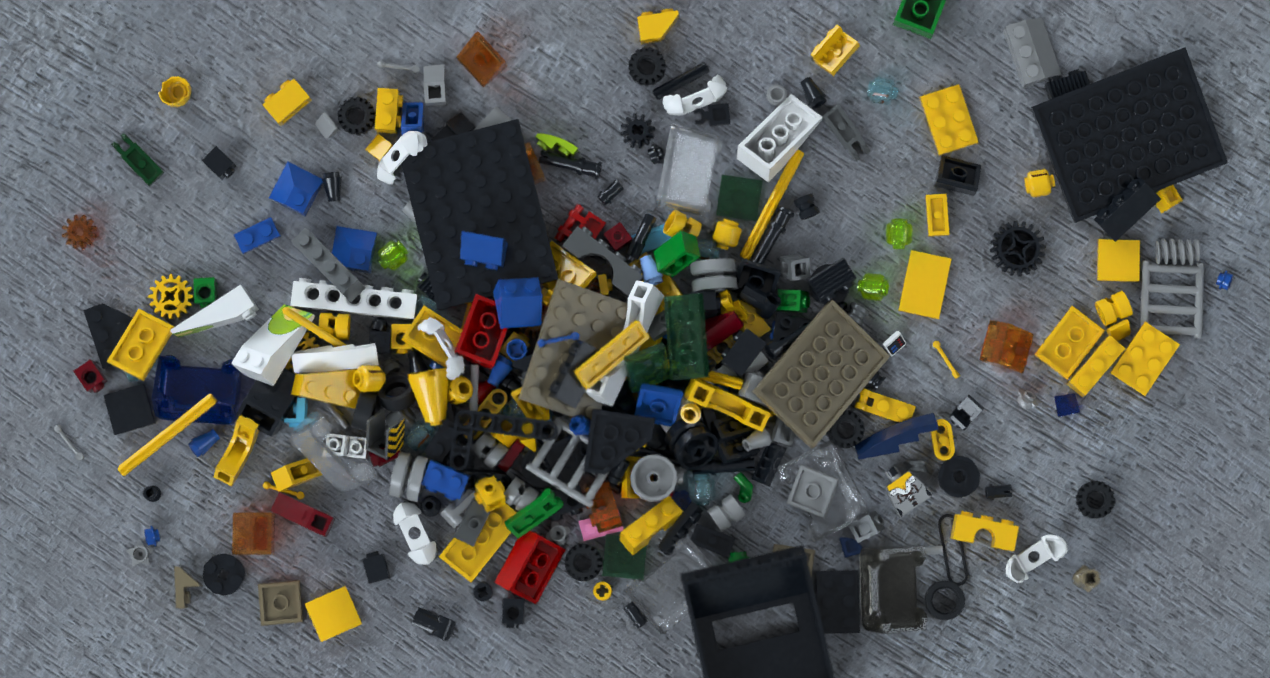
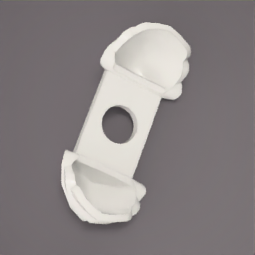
M716 75L712 81H708V88L684 98H681L678 94L664 96V109L669 115L681 116L695 109L715 103L726 93V83L720 75ZM695 98H703L700 103L692 104Z
M408 131L403 134L380 160L377 168V179L393 185L396 179L394 171L409 154L416 156L418 152L423 150V147L427 146L426 136L418 131ZM398 150L400 153L399 159L394 161L393 154Z
M431 317L428 320H423L417 326V329L436 336L449 358L446 361L448 372L446 377L454 380L461 373H464L463 357L454 353L455 347L444 331V325Z
M401 502L394 511L393 521L395 525L399 524L411 551L408 555L417 564H430L437 555L435 541L430 542L418 515L422 512L414 503ZM410 528H419L421 532L420 537L411 539L408 534Z
M1052 534L1041 537L1040 541L1018 555L1014 554L1008 560L1005 568L1006 575L1016 583H1022L1029 578L1028 572L1050 558L1058 561L1059 558L1064 557L1065 553H1067L1065 540ZM1032 551L1039 553V559L1036 562H1030L1028 559Z

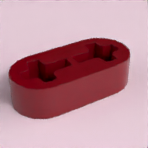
M519 437L498 465V468L505 473L509 471L526 447L520 442Z

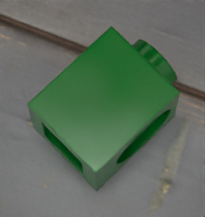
M193 278L194 303L196 305H200V308H205L218 299L216 278ZM209 288L211 290L210 296L203 299L201 291Z

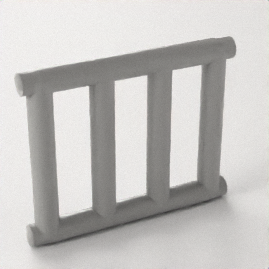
M1143 260L1140 327L1144 321L1149 324V313L1194 315V327L1151 326L1164 334L1194 335V338L1201 339L1204 263H1197L1196 266L1158 265ZM1150 272L1196 274L1195 286L1150 284ZM1150 292L1195 294V307L1149 305Z
M556 417L554 424L559 429L558 435L563 429L573 435L550 474L539 468L557 437L552 441L545 440L533 462H529L526 465V469L583 505L592 508L594 503L592 500L609 472L598 474L586 495L575 490L585 473V455L568 485L557 479L579 441L581 440L588 444L589 436L575 435L571 432L569 423ZM554 427L548 437L554 434Z

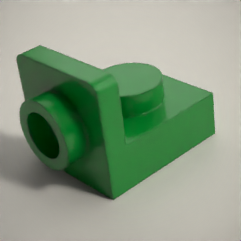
M778 289L781 304L777 310L807 313L810 306L808 292Z

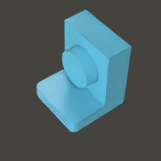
M297 398V403L294 402L293 415H296V418H284V423L289 424L291 428H301L302 424H307L308 399Z

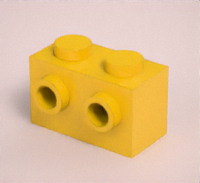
M295 79L285 81L276 94L271 93L264 99L263 107L280 127L312 101Z
M378 88L375 118V130L377 133L397 134L398 128H401L402 116L399 115V107H403V95H400L398 89Z

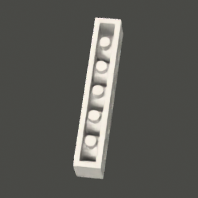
M299 278V281H293L290 306L301 309L414 321L417 315L419 296L414 294L413 290L402 289L401 293L393 292L394 288L381 287V290H373V286L363 285L365 289L359 294L360 301L357 304H351L330 281L320 280L319 284L311 283V279ZM313 289L319 291V296L315 300L309 299V292ZM334 291L339 292V300L331 302L329 295ZM379 296L381 303L378 306H371L370 300L372 297ZM395 298H399L402 301L401 306L397 309L391 307V301Z

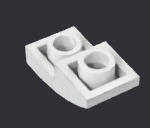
M327 433L324 454L369 459V451L366 450V438Z

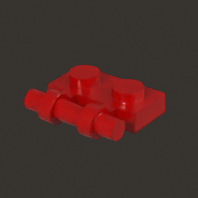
M577 204L574 210H570L568 213L569 217L563 226H559L557 229L559 232L554 238L559 242H562L565 236L569 238L572 234L570 229L575 221L580 223L579 227L582 229L584 226L593 233L591 237L596 240L605 227L606 222L590 211L585 218L582 217L580 214L584 208Z

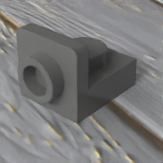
M876 511L849 524L858 543L885 529L883 518Z

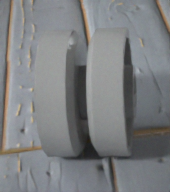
M709 259L690 264L691 274L695 277H703L692 281V292L715 290V294L725 290L732 291L738 289L737 278L727 275L736 271L735 259Z
M400 451L392 471L389 495L401 498L407 486V500L419 502L424 487L421 483L429 465V458L418 456L411 467V454Z
M647 455L634 465L630 475L631 487L634 493L643 500L649 502L660 501L668 497L674 490L677 482L676 470L667 458L659 455ZM650 475H657L658 480H656V482H652L650 480Z

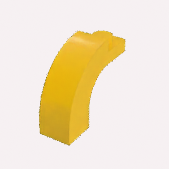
M239 416L232 439L215 468L214 478L233 486L254 447L260 431L258 430L259 424L250 418Z

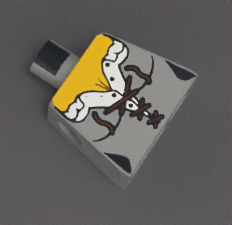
M895 466L885 472L891 484L884 489L898 518L903 517L933 496L912 472L908 471L901 475Z

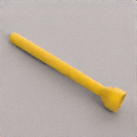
M283 308L282 312L284 315L334 347L347 345L291 308Z

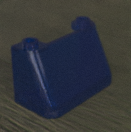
M173 355L159 356L151 397L154 414L162 420L176 421L204 397L212 394L217 400L216 404L193 422L224 425L235 424L238 419L235 416L239 410L242 373L231 364L232 359L223 362L220 369L181 366L180 361Z

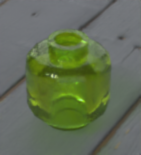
M891 219V222L886 225V242L893 245V249H905V245L911 244L913 235L912 224L908 223L907 219Z
M390 240L378 250L380 258L377 261L385 270L389 268L395 271L408 260L407 254L409 252L399 240L397 242Z
M866 273L862 280L859 279L857 290L861 292L862 298L865 300L880 301L884 296L888 295L889 281L882 274Z

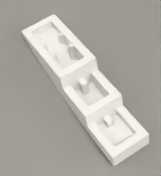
M375 343L355 347L353 344L339 347L328 345L294 351L291 356L294 373L357 369L362 365H379Z

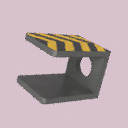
M385 409L379 410L367 420L366 450L386 460L392 457L404 447L405 419L400 418L386 430L385 436ZM382 444H386L385 450L379 448V446Z

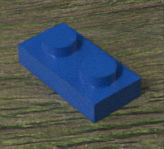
M271 217L234 234L243 254L281 237Z

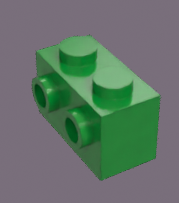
M684 231L678 232L654 251L657 271L670 277H674L701 257L697 237Z

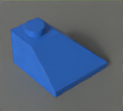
M287 162L269 198L306 217L323 184L322 178Z
M336 226L332 254L348 270L371 273L377 232Z

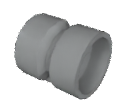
M485 432L472 447V453L479 459L483 458V463L492 470L509 451L501 442L496 443V438L488 432ZM488 446L492 448L489 452L485 450Z
M515 477L504 495L506 503L510 506L514 504L515 509L520 511L536 500L540 493L531 487L526 488L525 483Z
M731 494L721 500L720 506L716 504L707 510L721 532L731 527L732 521L738 522L746 516Z

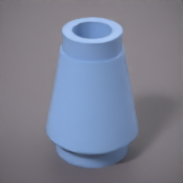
M652 255L640 258L644 282L654 286L662 283L663 274L657 271Z

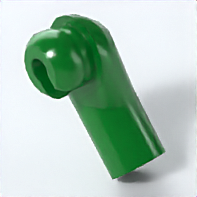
M740 472L733 479L740 485L738 500L741 503H747L752 498L753 485Z

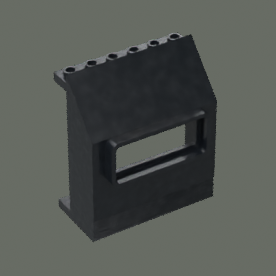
M804 545L680 574L703 678H835ZM789 603L794 604L799 625L798 632L721 650L718 649L712 624L713 621Z

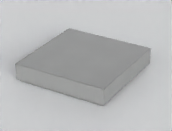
M801 464L787 504L826 518L840 479Z

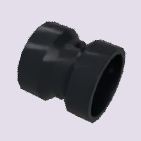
M813 193L794 200L795 206L800 210L799 216L801 220L811 218L820 213L818 206L814 204L815 198Z

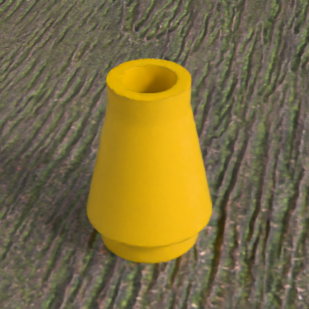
M694 402L684 405L680 412L682 419L690 424L698 422L701 417L702 406Z

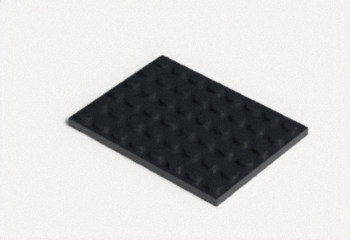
M1186 47L1031 107L1074 223L1097 215L1100 210L1112 203L1116 195L1126 190L1131 181L1138 177L1144 180L1156 192L1228 163Z
M519 119L427 142V146L423 147L421 152H418L416 156L409 154L401 163L438 311L471 303L474 300L475 294L486 298L494 297L493 291L498 280L538 277L539 283L544 284L559 279ZM462 231L504 239L508 243L504 267L492 270L485 268L486 264L478 263L477 267L465 265V261L460 259Z

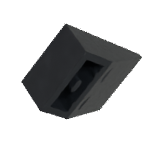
M284 368L274 386L256 380L235 417L239 418L241 415L252 419L255 423L259 424L258 430L270 437L278 434L284 423V418L287 417L297 396L291 395L295 373Z

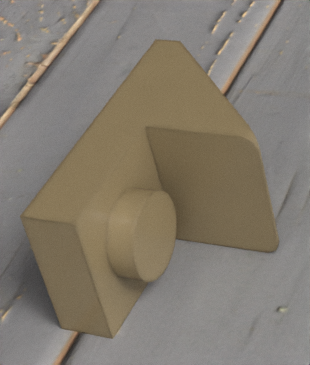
M176 566L174 567L176 609L188 608L187 604L191 602L190 591H187V587H201L203 585L183 567Z

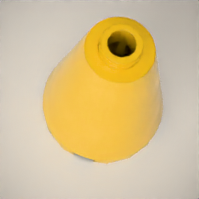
M447 368L407 374L426 423L430 422V426L443 424L442 420L446 419L449 379L446 377L448 373Z

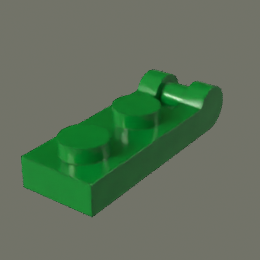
M546 489L540 497L507 519L505 526L519 539L560 510L563 506V501L559 497H555V493L551 489Z

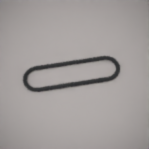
M945 514L940 517L938 521V528L941 544L943 546V555L945 560L947 577L949 581H952L953 583L960 586L963 585L968 579V570L965 560L962 541H959L965 571V578L962 582L956 583L951 579L950 570L941 527V522L944 518L951 517L954 519V515Z

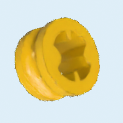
M598 582L593 588V594L598 600L605 601L610 598L612 589L608 583ZM601 585L606 586L605 589L608 588V593H605L604 597H600V593L597 594L596 592L597 589L601 588Z

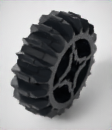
M1014 221L1013 228L1008 222L1005 224L1007 230L1001 226L998 229L1001 235L999 233H994L993 235L998 241L991 240L990 244L996 246V248H991L990 253H996L997 255L991 259L992 261L999 259L1000 262L996 264V267L1004 265L1005 267L1002 269V272L1005 273L1010 269V276L1014 275L1015 270H1017L1018 277L1022 276V270H1024L1026 275H1029V267L1035 271L1037 269L1035 263L1041 265L1043 262L1038 257H1045V253L1040 250L1045 249L1046 245L1039 244V242L1044 240V237H1036L1040 231L1036 230L1033 233L1031 230L1034 225L1032 224L1028 229L1025 228V221L1021 223V227H1019L1018 221ZM1015 233L1026 235L1030 238V241H1021ZM1009 235L1010 248L1002 251V241L1005 236ZM1016 244H1018V246L1021 245V247L1025 246L1020 251V254L1018 253V251L1010 252L1016 246ZM1034 246L1033 257L1027 263L1025 251ZM1014 256L1021 265L1012 264L1005 257Z

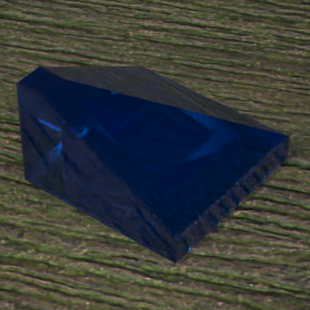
M1075 393L1054 397L1058 417L1080 413Z

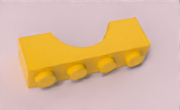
M694 376L691 377L684 392L687 400L705 408H712L727 414L763 432L771 415L767 408Z

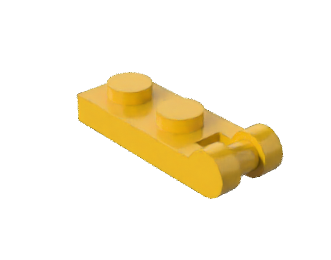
M864 388L859 393V401L854 406L858 410L897 423L911 419L916 407ZM868 398L874 399L872 407L866 405Z

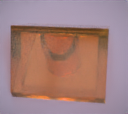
M479 32L473 35L456 56L482 87H485L507 67L506 61Z

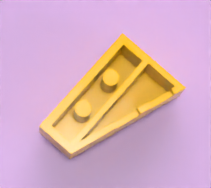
M357 369L295 374L291 395L355 409L361 392L353 383V375Z

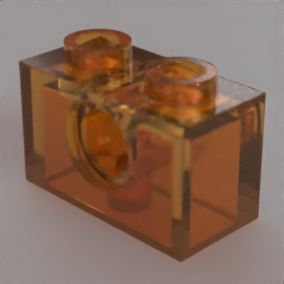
M609 481L605 482L593 498L592 508L586 506L587 510H592L589 518L592 527L597 526L598 533L623 526ZM590 487L585 489L586 494L589 491ZM605 506L604 509L598 510V508Z

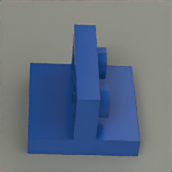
M640 382L634 415L656 418L655 424L672 426L676 423L683 391Z

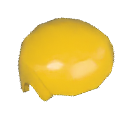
M180 76L170 77L162 82V88L158 95L161 101L168 106L181 107L190 99L191 86L186 79Z

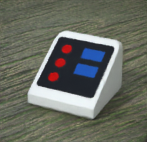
M896 331L882 344V347L890 356H894L906 345V341L902 334Z

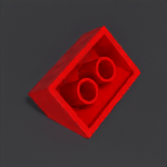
M475 294L454 352L471 363L490 370L495 365L508 329H500L494 300Z
M528 531L517 539L494 583L537 604L566 549L532 531Z

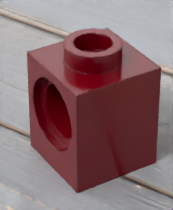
M621 222L603 234L615 253L632 242V237Z
M91 359L73 371L86 391L90 393L99 392L105 387L104 383L108 381L95 361ZM91 372L96 374V380L93 383L87 381V376Z

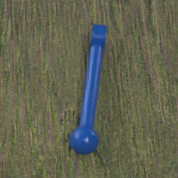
M572 332L568 336L549 340L540 339L537 344L539 347H544L545 344L559 341L578 340L580 335L578 332Z

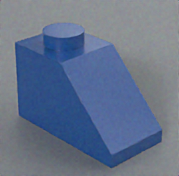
M423 102L403 103L402 135L408 131H418L424 134Z

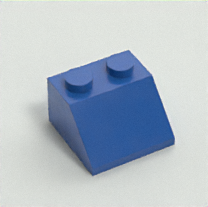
M462 231L460 259L465 261V265L477 267V264L480 263L486 264L485 268L498 270V267H504L508 243L502 238Z
M539 278L498 280L493 295L500 329L541 326L542 292Z

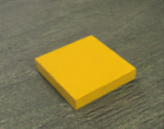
M1098 239L1097 281L1139 282L1140 240H1117L1115 242L1113 239Z

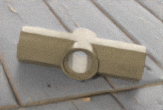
M1083 565L1073 575V583L1078 588H1083L1085 591L1090 592L1100 582V574L1095 569H1089L1086 565Z

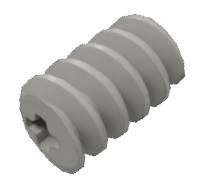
M1162 238L1159 243L1156 240L1155 259L1158 265L1161 259H1164L1165 265H1168L1170 259H1172L1173 265H1176L1178 259H1180L1182 265L1185 264L1186 259L1189 260L1190 265H1193L1194 260L1199 261L1200 243L1198 239H1195L1193 243H1191L1190 239H1186L1184 243L1182 239H1178L1176 244L1174 239H1169L1168 243L1165 238Z

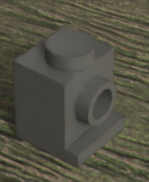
M797 254L780 256L781 277L791 281L811 278L809 257H801Z

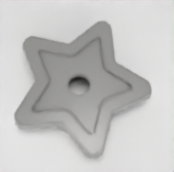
M138 540L134 548L127 549V553L132 557V566L139 563L149 565V555L154 549L145 547L142 541Z

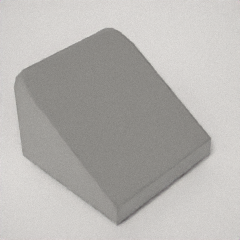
M327 112L322 113L315 123L325 139H329L339 132V129Z

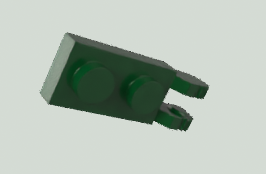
M123 133L120 136L131 147L124 152L122 147L115 141L111 145L120 153V157L150 187L165 172L136 142L134 143Z

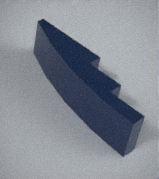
M930 413L887 427L855 445L858 459L899 452L900 444L919 441L918 434L939 430L938 422L934 413Z

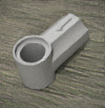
M467 490L460 500L453 501L440 513L454 529L460 525L472 499L476 501L474 490Z

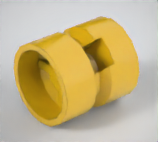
M675 209L667 218L663 233L673 237L678 232L684 231L698 237L702 224L691 217L687 219L685 214Z
M1123 291L1111 295L1110 299L1103 298L1095 302L1097 313L1105 327L1117 322V318L1122 320L1133 315L1130 302Z
M320 313V328L339 340H349L350 314L338 313L337 316H334L333 313Z

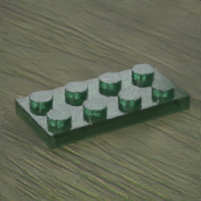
M703 293L664 297L670 380L709 377Z

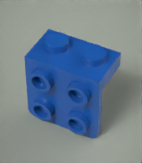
M431 460L421 484L426 486L425 489L434 493H437V491L442 492L446 498L456 501V499L460 500L467 491L465 487L470 475Z

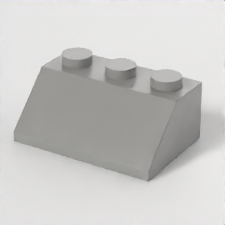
M1042 18L1023 20L1004 28L1003 33L1022 89L1047 81L1049 78L1057 75L1062 76Z

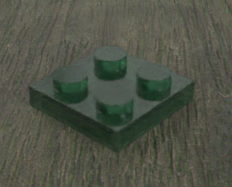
M722 174L716 216L757 222L763 180Z
M662 342L624 357L629 388L632 393L639 391L642 383L654 385L671 378L666 349Z
M606 534L602 576L644 580L647 545L632 556L621 543L620 535Z

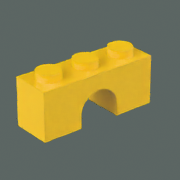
M1107 336L1086 363L1077 370L1066 384L1081 397L1086 396L1126 348L1112 336Z
M668 496L621 531V543L633 556L648 545L650 539L662 529L666 531L673 526L682 514L681 508Z
M961 511L960 514L954 515L950 539L974 543L976 532L980 529H986L992 536V548L1015 551L1019 526L1013 525L1014 521L1002 519L1000 523L993 521L994 517L981 515L980 519L973 517V513Z

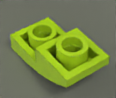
M537 133L535 136L538 141L536 144L545 151L547 149L553 151L556 146H559L558 150L567 157L569 154L574 157L578 152V147L559 137Z

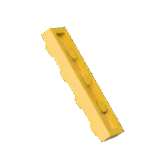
M635 320L575 370L574 373L583 387L589 389L650 337L640 321Z

